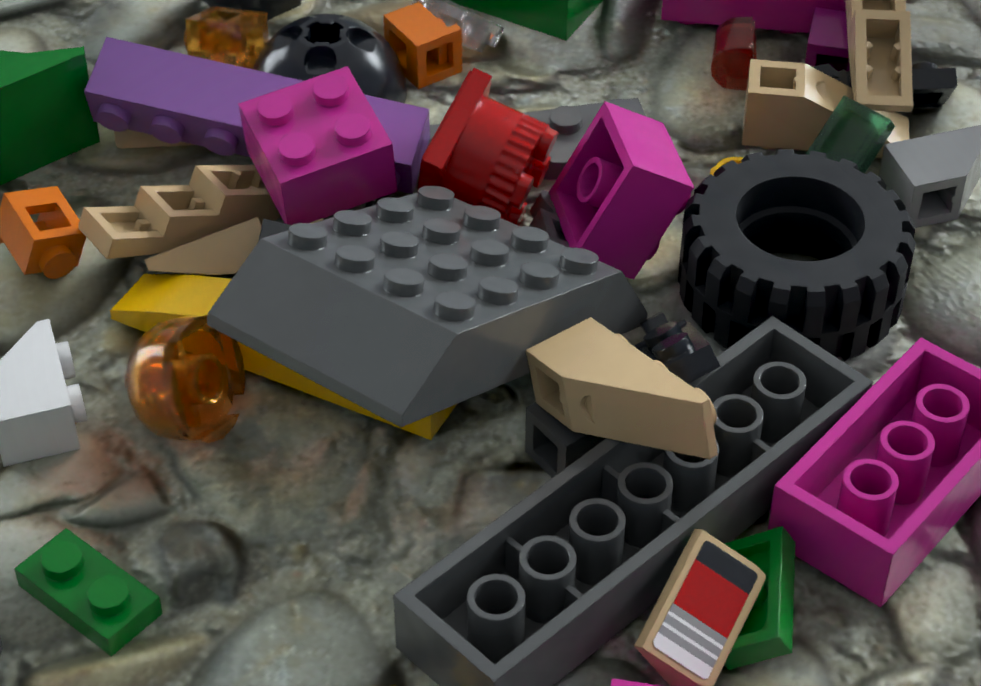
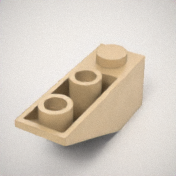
M750 59L742 145L758 146L765 149L782 148L816 151L826 154L842 153L882 158L884 144L909 139V118L896 111L855 110L852 88L806 63Z
M590 317L526 350L536 403L571 431L711 459L718 455L714 430L717 414L708 395L700 388L690 386L670 372L662 362L651 359L632 346L624 336L613 333Z

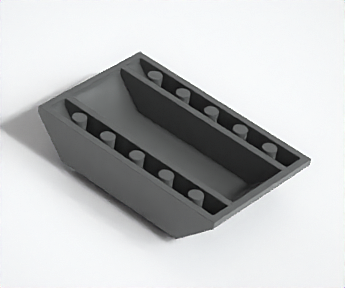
M424 186L419 188L417 193L400 198H382L377 201L376 205L356 211L341 210L336 212L332 218L312 224H293L289 227L288 231L261 238L208 312L207 325L385 420L403 427L529 374L527 349L590 317L613 333L624 334L640 327V323L647 319L648 312L624 273L619 269L598 261L599 257L596 253L582 248H568L550 240L549 234L544 230L529 226H518L501 218V213L493 208L467 204L454 198V192L447 188Z

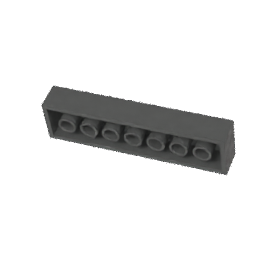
M774 316L770 317L716 357L721 367L688 383L693 388L703 390L715 407L717 421L714 424L718 455L711 459L606 438L395 593L393 599L396 648L439 686H554L657 602L694 529H703L722 543L733 541L770 511L775 484L872 387L873 381Z

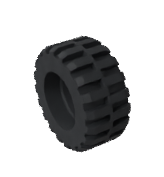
M777 149L774 155L764 156L762 152L748 154L739 164L732 160L720 166L714 172V176L710 174L695 188L694 195L687 201L683 217L678 271L679 294L684 306L690 313L692 312V319L706 334L713 331L714 340L726 349L774 316L836 358L841 357L844 361H847L865 352L866 346L872 348L889 334V329L897 324L902 313L916 245L913 220L893 189L886 191V184L883 179L871 171L867 174L862 173L854 162L844 158L840 162L827 159L826 153L810 151L809 155L794 154V149ZM770 253H798L814 257L819 261L789 260Z

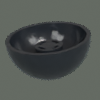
M316 14L291 22L269 39L262 48L253 67V70L305 81L348 66L363 94L405 103L407 97L406 78L403 67L389 42L369 25L344 15Z

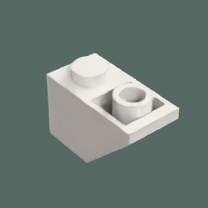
M49 319L37 321L0 360V455L3 467L81 449L75 423L87 421L85 406L79 383L66 386V379L76 377L68 341L55 343Z

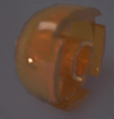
M190 315L158 322L136 341L127 363L125 387L135 416L148 430L171 441L211 443L223 439L235 426L239 414H227L233 405V396L244 395L246 380L243 356L236 340L207 325L208 315Z

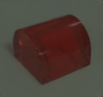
M734 17L721 23L715 32L711 74L714 80L725 89L747 91L750 59H757L756 25L753 17Z

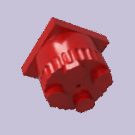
M473 68L472 71L468 72L421 158L418 190L424 186L447 188L454 192V198L472 206L493 208L501 213L502 219L519 226L528 206L525 200L531 187L538 188L547 172L552 159L549 154L554 146L558 132L551 129L550 125L489 98L492 76Z

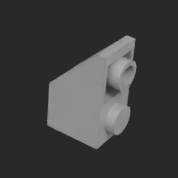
M981 125L884 144L879 177L886 184V191L893 189L902 200L913 220L914 228L958 219L981 177Z

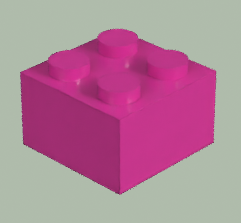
M348 66L238 103L247 152L285 224L311 223L334 215L338 211L347 210L398 191L393 144Z
M604 101L550 189L549 194L569 247L587 249L596 253L599 257L598 261L621 270L625 277L634 280L646 260H650L656 254L661 237L675 216L684 211L694 186L664 123Z

